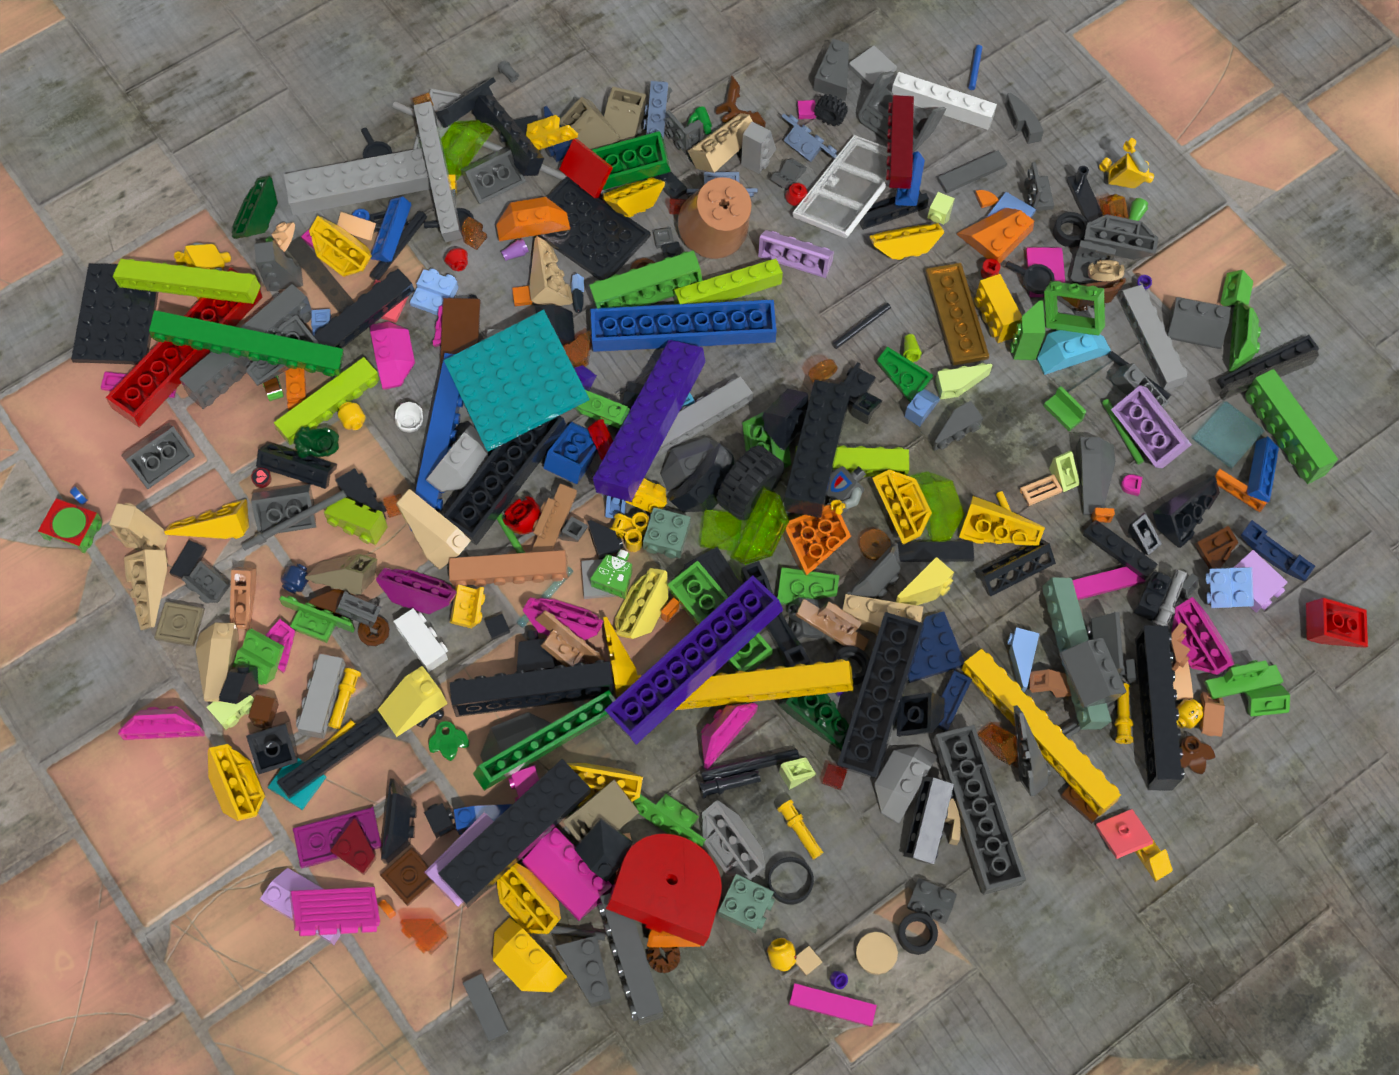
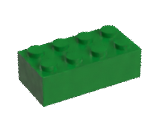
M660 131L592 150L613 167L603 190L671 172L665 142Z

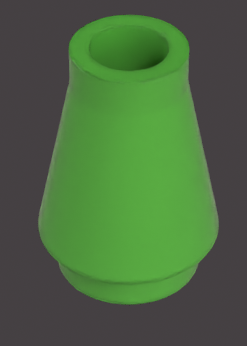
M1136 198L1132 201L1128 219L1139 221L1148 210V202L1141 198Z

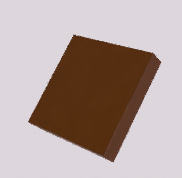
M412 847L380 874L383 880L407 906L433 884V881L425 874L429 866Z

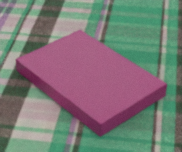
M1026 248L1027 268L1034 264L1045 265L1054 273V281L1065 283L1062 248ZM1029 291V297H1045V294H1035Z

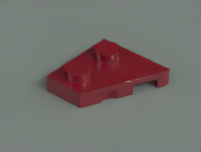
M353 819L330 850L332 854L363 875H365L377 859L356 819Z

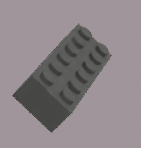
M610 894L600 896L601 903L598 904L602 920L606 919L607 921L604 924L608 940H613V943L610 945L614 960L619 959L620 964H617V970L620 979H625L626 982L623 985L627 1001L631 1000L633 1004L630 1005L633 1021L638 1020L640 1026L663 1018V1009L635 921L607 910L606 906Z

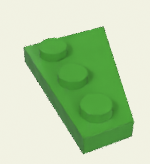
M782 567L778 600L781 605L790 604L799 597L821 599L837 596L839 575L810 572L806 576L802 570Z

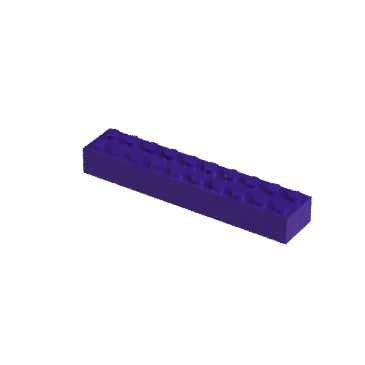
M673 340L668 341L593 477L596 493L629 502L633 500L706 363L703 347Z
M754 576L750 577L605 709L606 713L637 745L783 611L780 601Z

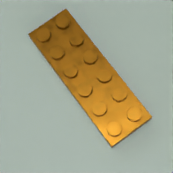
M956 263L927 268L926 276L953 366L989 359L988 349L962 264Z

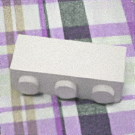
M413 608L394 620V624L429 673L448 660L446 655L448 650L443 642L438 643L435 639L437 635L432 627L427 628L424 624L426 619L422 613H416Z

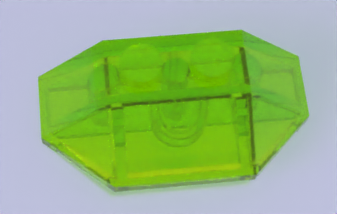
M480 120L454 122L442 137L441 141L449 175H456V181L462 174L460 169L469 165L494 131L492 127L482 123Z
M931 472L910 476L917 480L932 511L926 524L931 541L945 542L951 540L964 516L953 481Z
M765 488L763 489L730 558L747 565L773 555L789 523L780 495Z

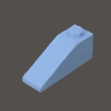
M1016 627L1014 633H1010L1007 644L1010 645L1009 654L1017 683L1025 693L1028 687L1039 633Z

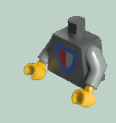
M844 466L834 469L832 472L827 494L833 500L831 502V510L835 509L838 515L842 514V512L846 513L850 508L859 504L864 488L858 481L866 475L860 466L851 473Z

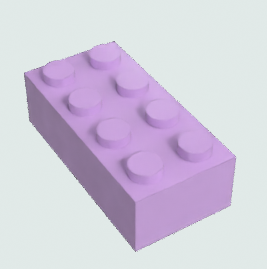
M1139 385L1111 409L1157 468H1164L1192 445L1147 387Z

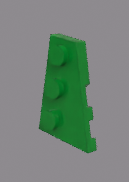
M889 347L877 359L879 367L909 402L913 400L917 393L924 390L933 379L931 373Z

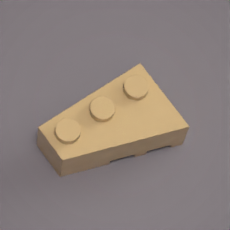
M116 504L109 525L125 547L137 550H164L169 535H165L163 528L133 504Z

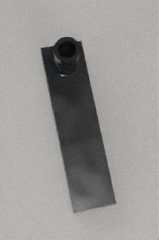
M1080 166L1076 175L1067 178V183L1082 216L1089 223L1104 215L1087 180L1089 169L1086 166Z

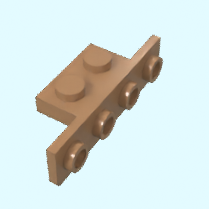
M560 484L554 499L548 498L547 502L543 503L541 507L542 514L533 526V534L537 536L531 553L553 551L577 495V490Z
M805 599L801 601L796 612L797 617L844 646H855L863 651L865 650L869 639L856 632L860 627L861 621L840 609L836 604L827 602L820 609Z
M543 611L536 617L535 620L550 631L541 647L564 666H574L581 658L589 664H594L598 660H605L598 651L593 650L582 638L576 636L569 627L559 622L553 614Z

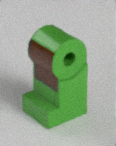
M278 375L263 383L269 401L284 397Z

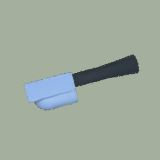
M579 274L572 275L571 292L573 293L575 312L581 313L584 304V278Z

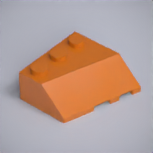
M1004 208L958 232L957 235L986 259H996L1001 263L1033 231L1034 220L1021 210Z
M831 504L824 506L821 518L802 515L783 523L781 527V532L796 564L806 576L851 537L841 514H836L835 509L831 510Z

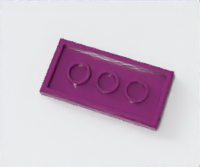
M371 807L293 828L301 869L339 859L330 850L353 819H356L371 849L382 848L374 808Z

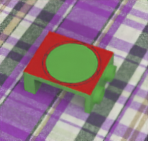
M56 498L38 532L43 539L51 541L52 538L77 546L82 553H86L93 543L96 532L101 529L103 520L94 511Z

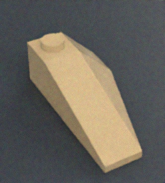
M538 236L534 241L529 286L531 301L539 305L554 304L562 306L572 304L571 288L563 280L565 275L556 264L558 259L553 247Z
M410 489L397 501L396 505L413 531V536L419 542L424 556L438 569L448 564L449 558H456L471 541L454 524Z
M142 550L124 557L126 580L131 582L133 589L130 594L132 598L136 599L137 603L135 612L140 630H146L155 627L168 560L166 550Z

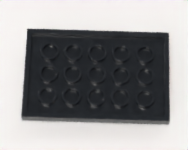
M567 176L547 198L567 212L570 230L536 235L597 279L605 280L611 278L648 240L651 232L631 218L616 212L602 198H593Z
M89 263L71 357L73 363L137 365L149 353L151 343L149 329L154 310H156L159 292L119 287L113 278L118 264Z

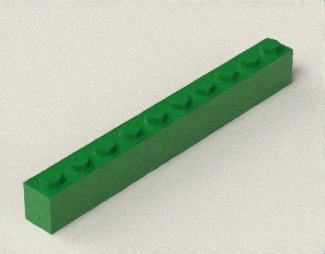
M154 310L149 329L151 338L158 342L169 341L177 346L189 345L197 350L208 349L216 354L228 353L236 358L240 356L248 357L252 361H267L271 365L282 364L290 369L302 368L310 373L322 372L330 377L334 375L339 376L344 352L341 348Z

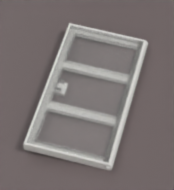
M854 135L794 210L793 217L843 238H848L889 184V180H886V171L890 169V167L886 166L887 156H890V153H887V147Z

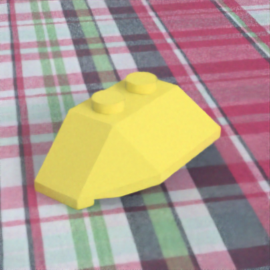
M650 568L647 574L640 577L631 586L626 599L615 617L616 634L618 636L634 639L652 632L661 615V611L668 601V581L665 570Z

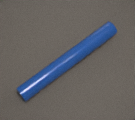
M976 45L968 87L970 90H975L982 45Z

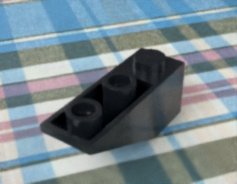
M354 468L335 479L339 490L345 491L346 498L355 501V504L361 508L363 505L368 506L371 512L382 511L385 520L387 519L384 513L387 511L381 501L377 502L375 499L377 495L372 487L368 488L365 484L367 480L362 472L358 473Z

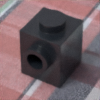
M443 803L439 805L433 804L424 812L436 839L455 830L451 822L454 816L449 807L445 809Z

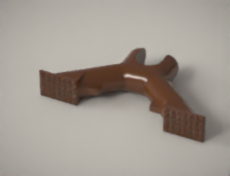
M731 75L726 102L716 107V114L729 112V114L721 119L723 123L729 122L740 113L748 114L754 123L765 128L766 122L758 111L752 113L751 110L747 112L738 109L736 106V100L740 97V85Z

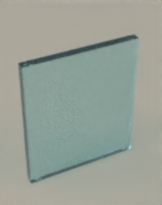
M1226 401L1193 437V440L1232 469L1265 430Z

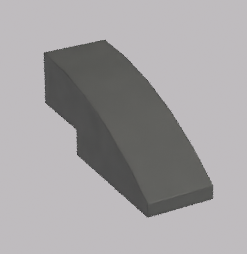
M1007 93L1005 106L1015 131H1023L1027 144L1040 142L1044 130L1035 114L1018 97L1012 93Z

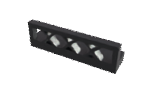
M494 77L480 81L435 113L443 128L450 126L473 110L478 96H493L489 86L496 82Z
M919 190L916 206L893 204L896 197L873 204L859 222L862 230L926 209L929 201L927 193L921 194Z
M267 442L258 449L256 467L265 468L268 471L326 489L329 486L330 475L337 469V464L311 455L301 458L295 450Z
M1041 539L1039 545H1027L975 571L977 578L984 582L987 594L991 597L1056 564L1050 543ZM1047 553L1049 560L1039 563L1041 556ZM1029 561L1033 563L1029 571H1022L1025 563ZM1015 570L1014 578L1007 580L1006 577L1009 571ZM996 578L1000 579L998 586L992 589L990 581Z

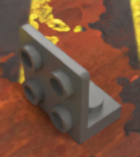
M669 110L665 112V133L669 139L672 138L676 147L680 151L682 150L685 155L689 154L688 150L703 140V123L697 120L684 128Z
M1032 162L1030 169L1027 171L1028 177L1024 180L1025 190H1028V204H1031V207L1035 208L1036 211L1053 210L1054 202L1048 176L1039 177L1036 162Z

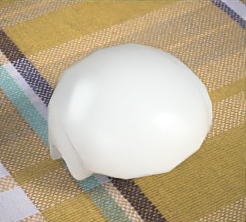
M405 402L396 409L395 423L401 431L411 433L417 431L422 426L423 410L416 403Z

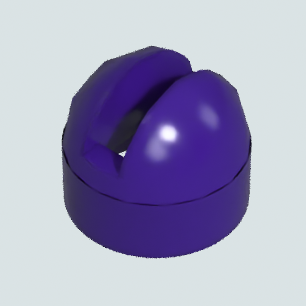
M1141 275L1137 280V286L1143 283L1148 285H1143L1144 289H1149L1152 285L1151 277Z
M834 971L831 973L829 981L836 989H843L848 983V976L842 971Z

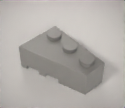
M751 122L743 134L741 165L760 174L763 169L767 168L770 162L769 159L776 151V146L770 130Z

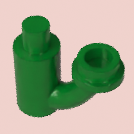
M698 107L689 117L687 125L700 120L703 123V131L706 135L712 133V123L705 107Z

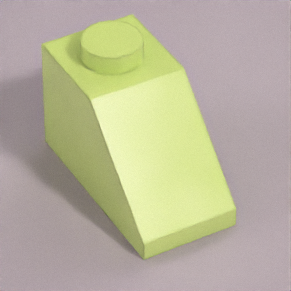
M938 192L930 206L927 218L943 225L947 223L955 198Z

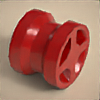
M990 258L984 261L981 269L983 279L999 274L1001 265L996 259Z

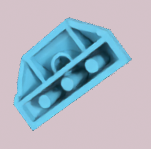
M1058 330L1047 335L1037 361L1045 375L1110 354L1111 350L1101 334L1097 336Z

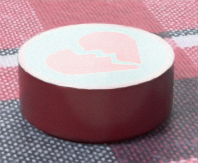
M265 468L256 469L251 475L253 484L258 488L267 487L272 480L269 471Z

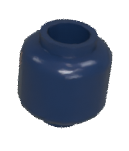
M301 564L296 566L289 565L281 577L282 587L293 594L302 592L309 581L305 579V576L308 574L306 572L307 568Z

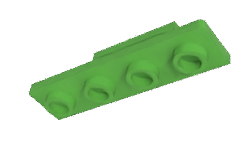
M281 596L279 599L283 606L298 611L290 627L299 633L327 643L335 626L352 633L355 630L351 623L352 621L346 617L341 616L338 618L328 610H317L314 605L310 603H305L304 605L291 596L287 598Z
M1253 660L1246 665L1240 666V664H1235L1231 666L1223 677L1205 680V685L1211 698L1217 699L1279 685L1283 682V679L1276 665L1268 666L1266 660L1260 662Z
M641 794L634 801L633 804L639 810L638 814L652 822L655 826L667 834L689 839L702 848L706 839L690 829L699 817L667 794L656 805Z

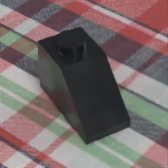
M592 520L587 521L598 559H604L606 555L616 557L618 551L624 548L621 537L617 538L615 531Z
M241 663L230 670L220 693L219 701L238 704L259 689L258 667Z

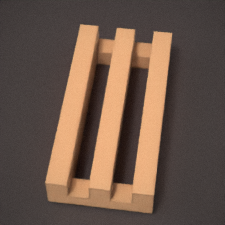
M1053 474L1021 487L1019 491L1021 494L1023 493L1024 500L1030 506L1062 493V488ZM1053 481V483L1048 486L1039 488L1038 490H1035L1030 493L1027 492L1031 489H1034L1036 487ZM1056 487V489H1054V490H1051V491H1049V492H1046V493H1044V494H1041V493H1043V492H1045V491H1048V490L1053 489V488Z

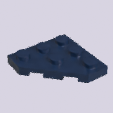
M944 611L926 616L923 622L924 630L908 678L909 683L963 667L964 659Z

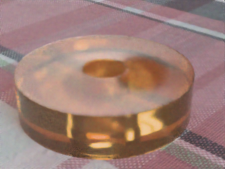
M827 359L813 366L809 370L808 376L813 383L814 380L824 381L830 378L837 371L838 367L833 359Z
M878 529L865 532L859 544L863 556L870 560H878L891 546L888 535ZM872 543H877L878 546L874 547Z

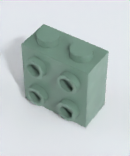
M653 508L643 540V549L653 554L657 552L664 554L669 558H681L691 524V517Z
M736 874L718 911V916L756 934L757 929L762 930L767 918L763 917L766 910L771 911L775 902V899L772 898L774 892Z

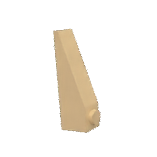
M214 623L199 634L195 650L204 701L221 702L219 701V696L227 675L232 670L239 640L235 623Z

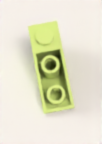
M981 363L972 367L962 366L958 369L938 371L935 382L940 400L959 397L990 374L992 364Z

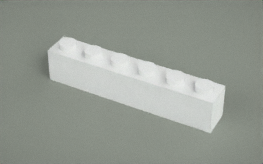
M898 72L892 87L893 95L914 96L915 106L930 111L945 107L947 109L943 115L987 130L991 125L997 106L995 103Z

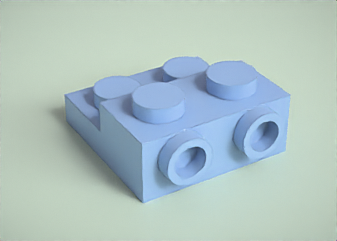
M424 269L416 283L417 289L410 301V305L438 315L439 306H443V298H454L458 290L457 280L449 274L446 276L439 275V272L435 269H429V271Z
M1252 567L1212 568L1210 573H1206V583L1210 584L1211 592H1207V602L1211 604V608L1254 606Z

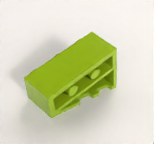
M344 498L327 507L324 512L327 523L333 527L339 526L343 528V531L351 536L353 534L358 536L366 544L372 543L376 546L388 528L382 511L371 512L368 506L363 505L361 508L355 504V501Z

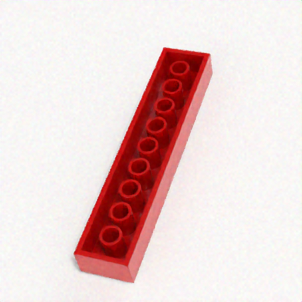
M230 267L229 270L227 271V272H229V271H234V272H236V273H239V272H237L236 270H234V269L231 268V267ZM259 289L253 304L201 298L184 316L235 327L263 297ZM169 341L158 342L105 398L113 410L140 428L181 384L180 378L211 351L208 349L197 350L189 345L177 346Z

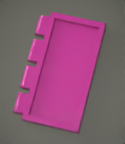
M374 887L291 891L290 893L294 931H299V936H315L316 930H318L319 935L337 934V929H339L340 934L358 933V928H360L361 933L377 932L380 917Z

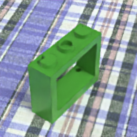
M1051 281L1044 291L1046 328L1099 336L1105 327L1104 288L1083 286L1075 283H1061L1060 281ZM1057 296L1094 301L1095 318L1058 313Z
M585 390L590 400L574 409L579 414L594 420L603 419L606 425L620 430L630 409L625 405Z

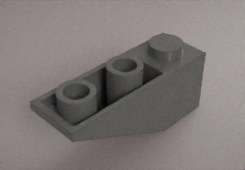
M1134 363L1120 366L1111 378L1112 382L1127 396L1140 385L1149 389L1163 409L1168 404V400Z
M971 401L954 410L937 437L933 451L945 449L954 440L959 441L965 437V434L973 433L980 429L983 417Z

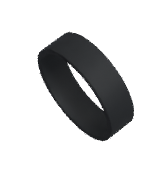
M786 857L780 859L772 866L768 877L769 890L774 892L773 897L784 904L794 905L801 903L810 895L814 884V876L806 862L799 858ZM794 862L807 870L811 879V886L803 897L788 900L780 897L774 891L771 885V875L780 864Z

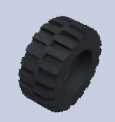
M762 446L751 447L732 466L722 482L716 498L719 506L738 520H747L749 517H752L765 504L773 490L777 487L784 472L782 460Z

